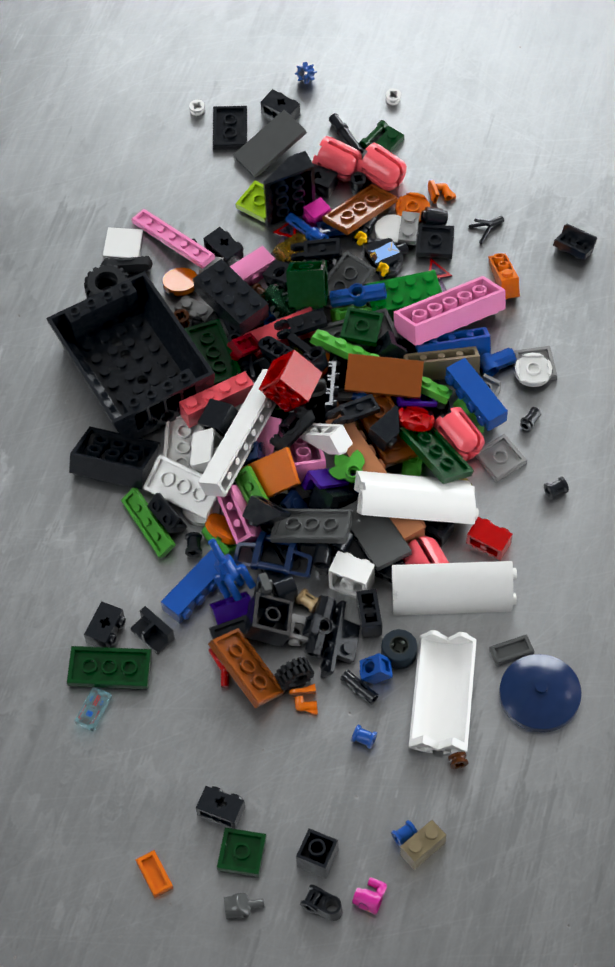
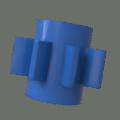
M303 62L302 65H297L298 70L295 75L298 76V81L304 80V83L307 84L309 80H315L313 76L317 71L313 68L314 64L308 66L307 62Z

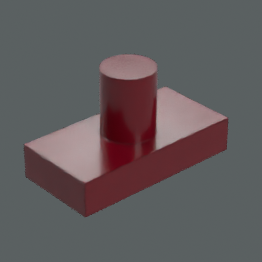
M252 333L232 339L227 344L232 350L230 356L235 361H239L242 357L260 350L258 341Z

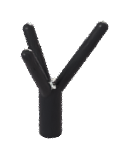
M501 215L491 220L475 218L474 222L478 223L469 225V228L487 226L479 241L482 244L491 228L504 222V217Z

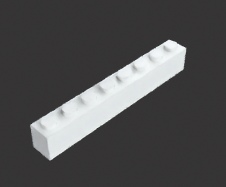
M262 369L198 483L205 495L226 496L252 450L253 443L257 441L277 404L259 390L268 369Z

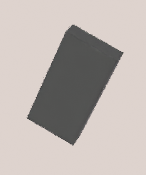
M527 634L489 647L497 667L516 661L524 656L533 655L535 652Z

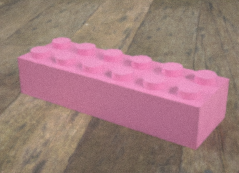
M481 276L394 311V327L398 334L415 346L421 345L431 339H436L441 335L453 332L458 328L506 309L505 289L488 278Z

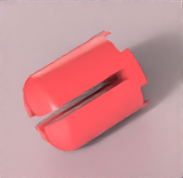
M325 136L319 144L322 147L318 155H314L312 163L337 172V178L342 182L351 181V175L358 172L356 170L357 162L359 159L362 160V154L359 150L333 137Z
M376 143L370 144L365 149L368 152L363 159L358 160L356 170L364 173L366 179L386 191H392L402 183L406 175L407 166L403 160Z
M454 407L450 409L452 412L443 418L439 416L434 422V427L461 457L468 461L482 450L485 444L484 436L461 407Z
M428 536L418 538L420 545L416 539L409 542L408 546L412 550V554L403 558L405 565L449 563L437 541Z

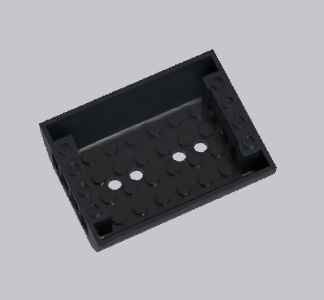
M145 271L46 318L115 429L126 438L137 440L165 426L166 422L176 420V417L180 416V401L214 385L215 373ZM115 342H122L119 346L113 345ZM125 354L131 355L127 359L122 358ZM140 380H147L145 384H139L138 382Z

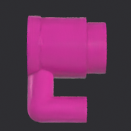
M370 877L367 885L376 888V892L365 888H357L352 904L376 915L387 889V884Z

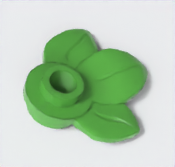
M356 450L350 457L343 454L335 455V467L330 468L329 473L335 479H346L350 483H355L356 475L351 476L350 474L356 473V471H363L362 468L365 460L362 453Z

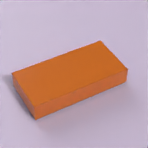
M155 850L135 859L154 898L173 889V885Z

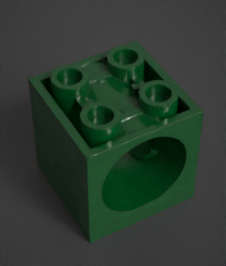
M327 261L290 262L286 271L289 308L294 307L295 310H301L305 307L320 309L326 306L329 297Z

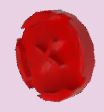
M407 406L406 409L402 407L398 410L399 424L406 429L423 432L431 430L434 426V416H430L428 414L429 411L424 408Z

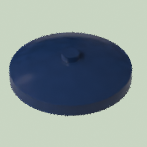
M545 654L528 655L513 662L504 672L499 688L500 703L506 715L518 726L533 732H551L568 724L579 709L582 694L579 679L572 668L562 660Z

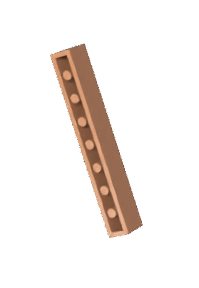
M339 415L337 418L330 419L325 422L326 424H331L335 419H338L342 416ZM356 421L343 425L353 443L343 455L350 457L354 451L359 450L365 460L362 468L363 471L387 473L382 459L376 457L374 447L371 444H367L365 434L362 430L359 431L357 429ZM389 517L407 544L414 539L418 540L419 537L425 536L426 525L423 520Z

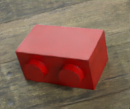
M478 517L467 533L466 544L501 561L512 543L513 534L504 527L500 528L494 525L488 519Z

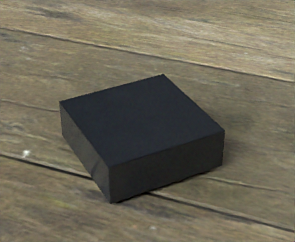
M315 613L306 617L302 636L309 638L318 634L322 615Z

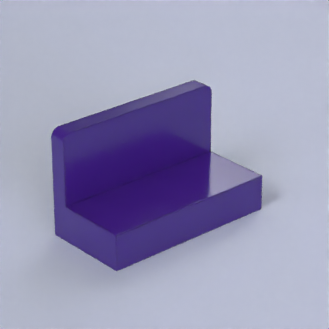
M330 468L309 470L301 486L304 490L314 489L315 485L319 489L348 486L349 482L346 479L338 480L333 478L329 473Z
M247 591L240 593L242 599L239 601H235L233 596L209 604L217 625L247 615L248 603L251 600Z

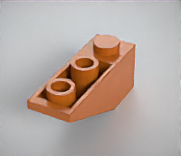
M506 253L488 256L495 283L505 289L506 299L520 297L519 277Z

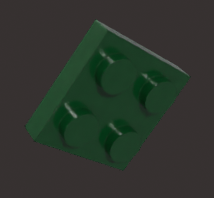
M348 307L340 338L346 340V342L377 347L384 313Z
M225 827L217 870L259 877L267 835Z

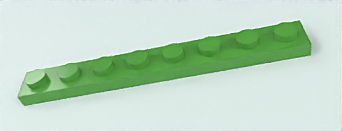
M317 329L310 340V343L321 346L323 349L347 360L349 353L379 356L363 350L360 346H354L342 338L334 337L324 330ZM422 377L421 394L446 405L452 396L453 390L445 385L433 382L428 377Z

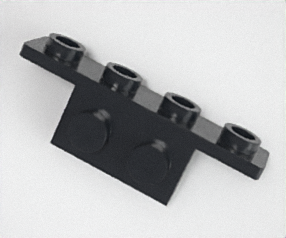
M344 600L335 605L331 620L333 629L328 633L327 642L324 647V659L320 665L321 677L323 678L334 673L336 658L349 664L355 660L360 625L344 619L346 601Z

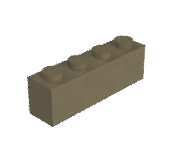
M476 346L410 353L403 356V359L424 361L422 377H428L432 381L445 379L446 368L463 358L467 359L478 374L480 373V355Z

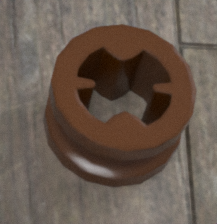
M456 752L449 755L448 760L452 762L450 767L452 769H459L467 766L469 762L465 759L466 753Z

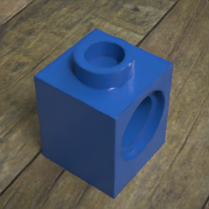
M380 653L359 661L361 679L372 685L393 677L391 661Z

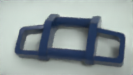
M261 531L256 543L239 542L236 546L233 559L236 565L244 564L252 570L263 569L283 573L284 576L292 575L306 579L310 578L313 557L297 551L300 543H276L289 546L284 565L261 561L266 542L271 543L268 532ZM243 547L254 548L251 563L239 561L240 552ZM295 555L308 559L305 573L292 571Z

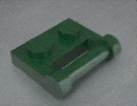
M380 120L377 123V127L366 138H362L359 144L363 149H366L371 144L370 142L383 131L384 134L375 143L392 153L404 140V134L390 127L384 120Z

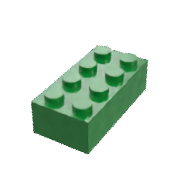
M435 270L364 284L365 286L385 283L387 298L367 302L366 304L372 308V311L386 308L392 322H394V311L442 292Z

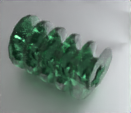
M275 283L266 288L260 296L265 295L264 300L270 301L269 307H275L272 311L273 313L279 311L278 319L296 313L294 307L289 308V302L286 301L288 294L282 295L284 290H277L279 284Z

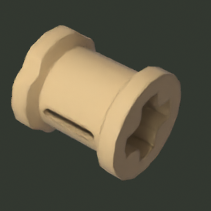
M304 588L297 596L296 603L298 605L302 604L309 609V612L314 613L319 597L316 598Z

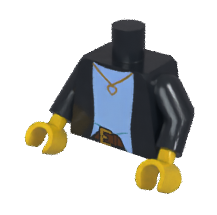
M359 231L354 238L358 239L357 244L359 246L364 245L363 256L369 265L376 268L375 273L378 278L382 280L388 275L396 276L403 265V254L409 252L407 244L403 242L396 245L391 238L373 239L367 237L364 232Z

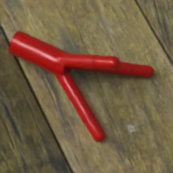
M210 648L208 651L221 670V687L228 688L229 672Z

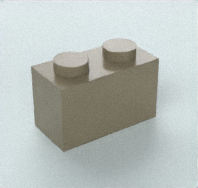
M431 820L400 846V855L415 870L446 843V834Z

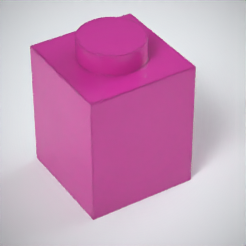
M320 197L303 207V219L308 225L317 227L316 222L323 221L322 217L329 213L331 208Z

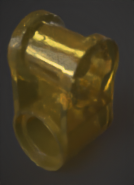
M300 233L294 234L284 242L276 245L273 254L278 256L282 262L287 260L294 262L291 261V255L299 252L291 251L290 245L306 241L305 235Z

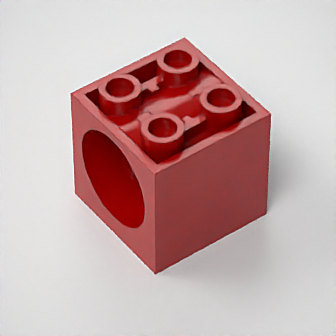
M293 350L272 361L259 390L267 398L274 401L282 410L288 412L309 402L323 372L296 350Z

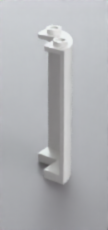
M356 471L354 490L359 492L357 513L361 515L475 524V519L478 518L479 510L475 504V487L468 480H456L442 484L438 478Z
M512 561L392 565L393 616L512 612L513 605H517L516 593H513V580H517V569L513 568Z
M430 630L419 636L409 748L432 754L433 750L443 751V754L467 752L476 639L469 636L468 633L458 632L447 637L440 634L437 630Z

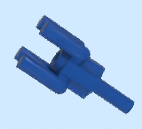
M211 539L208 541V544L217 558L214 567L218 572L213 575V579L224 598H228L232 594L234 600L239 601L242 599V596L233 581L238 586H242L246 582L249 589H253L256 584L244 564L236 565L230 554L224 555L216 540Z

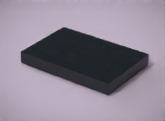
M213 106V150L240 149L247 143V106Z

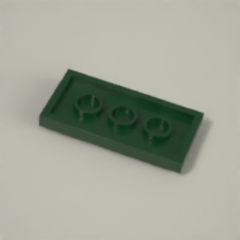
M219 319L184 328L215 373L214 385L242 373L238 362L230 356L232 350L227 345L228 339Z
M434 426L431 430L423 432L412 431L404 427L399 429V436L442 484L472 476L474 472L472 467Z
M71 646L67 686L148 689L152 651L151 649Z

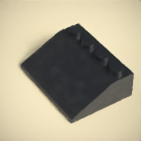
M306 151L288 157L263 182L266 227L268 229L285 223L286 217L290 213H294L297 217L303 216V207L315 201L314 165Z
M89 426L70 453L69 473L94 478L98 481L111 482L115 485L142 489L152 470L161 442L144 438L137 440L129 439L117 432Z

